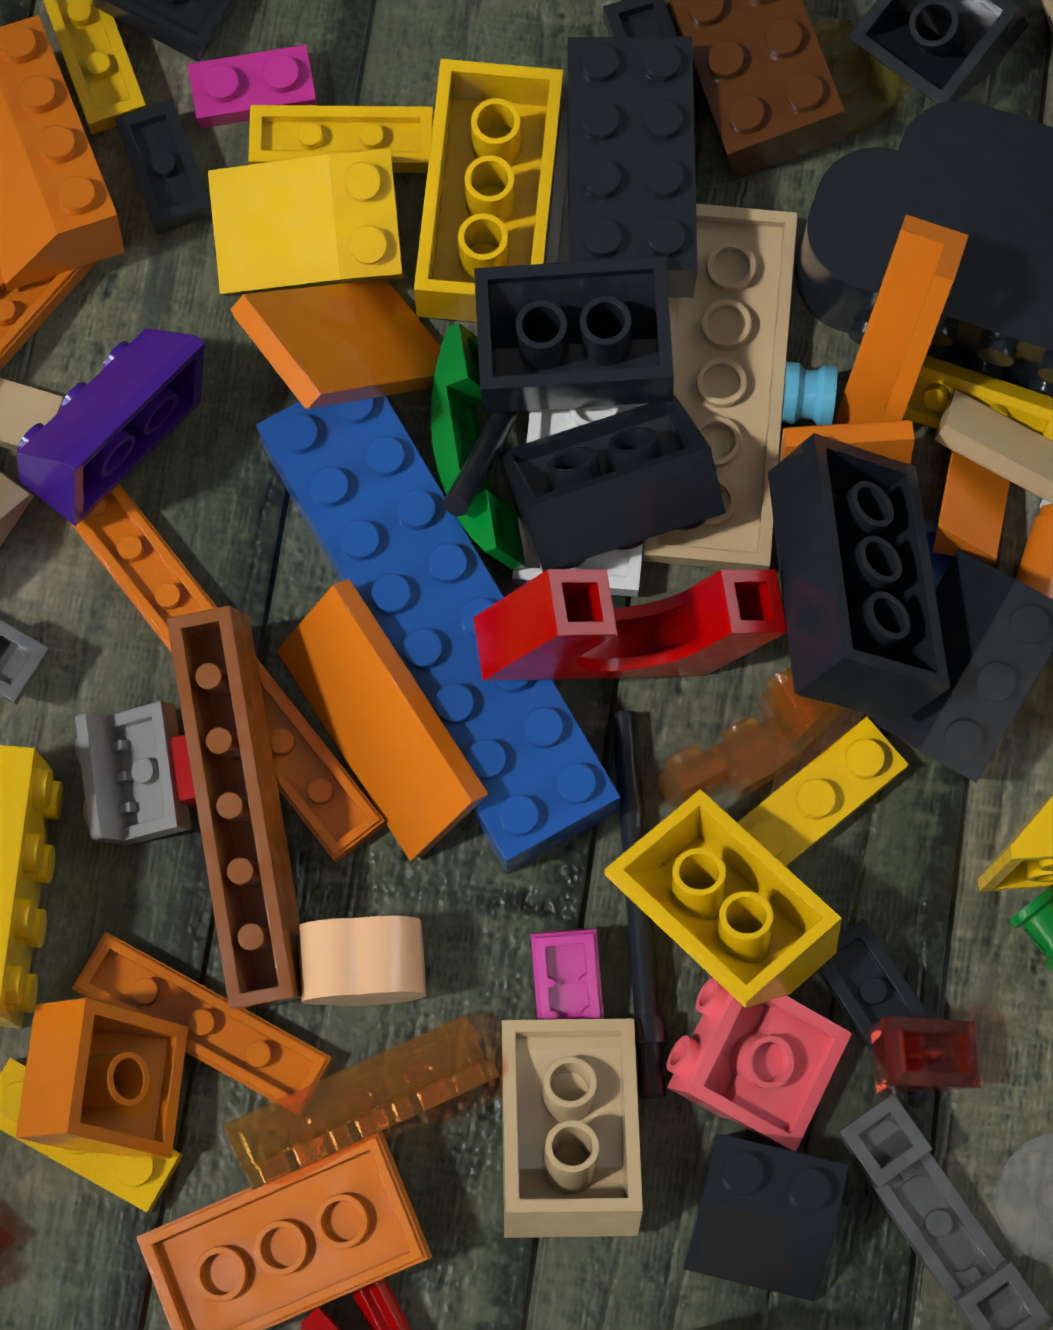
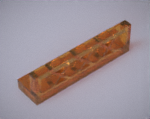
M461 1015L222 1124V1127L247 1185L252 1190H255L491 1081L500 1075L493 1059L484 1057L466 1015Z

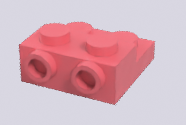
M711 977L700 990L696 1000V1011L701 1013L702 1016L692 1037L687 1035L681 1037L673 1046L668 1056L667 1070L673 1073V1076L667 1088L721 1118L738 1123L785 1150L796 1152L852 1033L788 996L745 1008Z

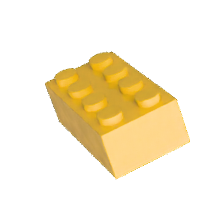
M440 59L414 284L417 317L477 322L474 268L545 264L563 101V70Z
M0 745V1027L22 1029L24 1013H33L37 1000L38 977L37 974L30 973L33 948H41L43 946L46 934V910L39 909L38 907L42 883L50 884L54 873L55 847L54 845H48L47 841L50 819L59 820L61 816L64 787L63 782L56 781V773L35 748Z

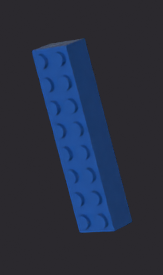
M382 396L313 409H305L299 401L256 424L264 451L339 582L350 579L486 789L488 795L471 812L506 874L617 813L620 795L552 679L482 680L473 617L504 597L457 517L445 509V496L387 397Z

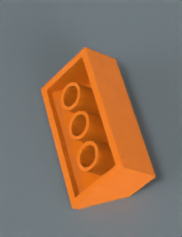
M39 15L0 27V273L6 289L9 291L125 253L116 210Z

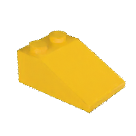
M391 148L327 153L208 171L220 295L403 278Z

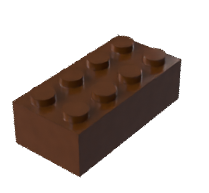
M667 0L680 37L692 36L693 72L733 181L848 139L845 110L803 0Z

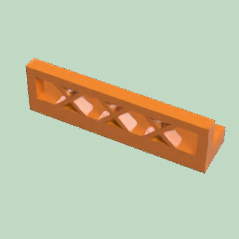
M906 214L834 420L835 424L901 421L903 419L954 282L969 235Z

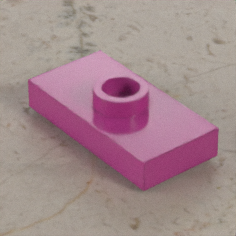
M596 927L530 932L537 1020L604 1019Z

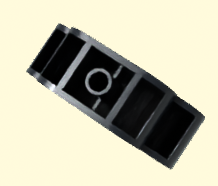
M949 101L932 106L919 114L904 132L898 151L882 147L864 148L841 157L831 165L817 188L796 263V287L802 302L809 312L823 324L838 331L848 333L851 340L861 345L906 214L967 234L969 236L954 282L926 355L1053 397V127L979 103Z

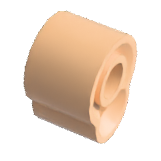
M410 916L338 918L310 921L297 926L302 1003L309 1005L371 1006L408 1002L427 996L422 923L419 918Z

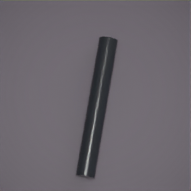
M520 412L491 413L444 500V507L450 514L463 516L468 512Z

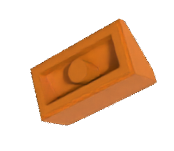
M951 450L932 552L955 556L959 549L982 562L995 564L1010 481Z

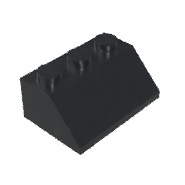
M666 256L474 268L480 390L485 414L673 402L674 373Z
M673 395V402L648 403L498 453L499 462L528 544L543 572L547 569H572L584 563L587 558L615 549H633L642 545L648 538L676 529H693L701 526L709 518L725 514L711 447L676 395Z
M958 549L935 589L950 688L901 723L868 714L863 716H867L873 723L920 752L977 783L1053 651V599Z

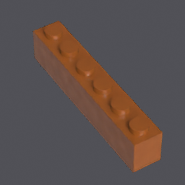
M224 606L166 618L229 1009H250L301 999L297 926L300 924L250 616L231 606Z

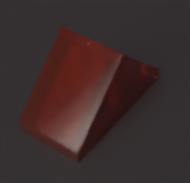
M892 1016L880 1019L871 1028L876 1095L981 1088L974 1021Z

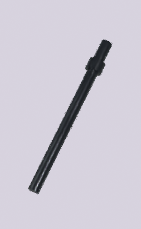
M619 711L612 714L617 792L620 795L619 820L622 854L646 835L637 712ZM625 895L640 1098L667 1097L663 1045L669 1044L667 1016L660 1015L653 920Z

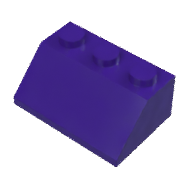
M145 328L131 343L127 341L119 343L109 353L103 364V370L88 384L82 381L75 385L63 399L60 411L46 425L37 423L22 437L17 447L19 481L76 527L201 403L205 343L195 335Z

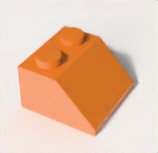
M89 998L36 1004L16 1138L66 1150L158 1159L172 1158L188 1026Z

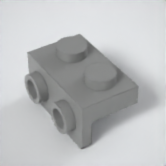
M158 701L109 716L92 712L76 715L77 739L75 751L82 770L85 794L83 815L93 841L128 846L192 829L189 806L179 801L171 738L179 736L175 704Z

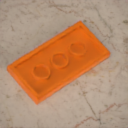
M388 279L243 294L230 309L232 315L305 409L432 388L441 346Z
M350 579L332 585L276 651L378 812L385 820V823L410 861H413L427 854L488 793Z
M383 1132L373 1133L136 1237L171 1330H266L433 1258Z

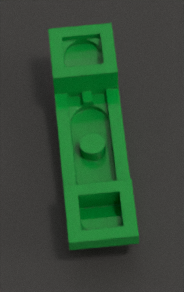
M460 323L447 328L435 367L431 397L433 451L446 496L480 435L476 408L483 405L480 390L478 337ZM486 476L468 512L463 516H457L470 537L486 553L514 571L526 567L517 510L490 492L488 476Z

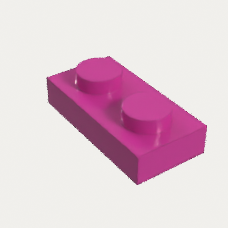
M306 44L187 64L199 129L250 121V105H317Z

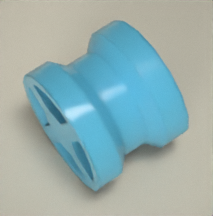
M786 361L781 423L794 424L801 418L812 419L817 426L832 425L837 390V366L823 365L818 370L804 369L799 362Z

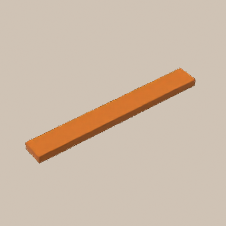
M120 483L76 527L70 523L171 654L172 650L166 618L217 608ZM257 659L278 791L336 864L386 825L385 820Z

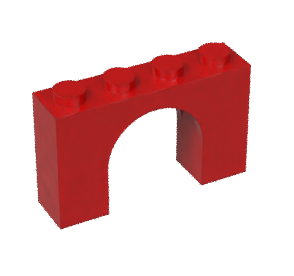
M547 569L473 617L483 681L706 676L787 633L776 569H721L687 590L671 597L622 608H613L607 569Z

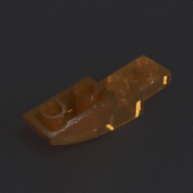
M790 667L776 674L765 683L768 690L762 693L757 706L764 719L763 722L758 724L755 716L745 718L721 733L724 741L701 752L698 745H693L674 754L664 762L667 770L660 773L657 787L668 808H671L690 798L699 789L704 791L726 780L738 802L768 785L794 766L825 737L847 709L795 695L792 668Z

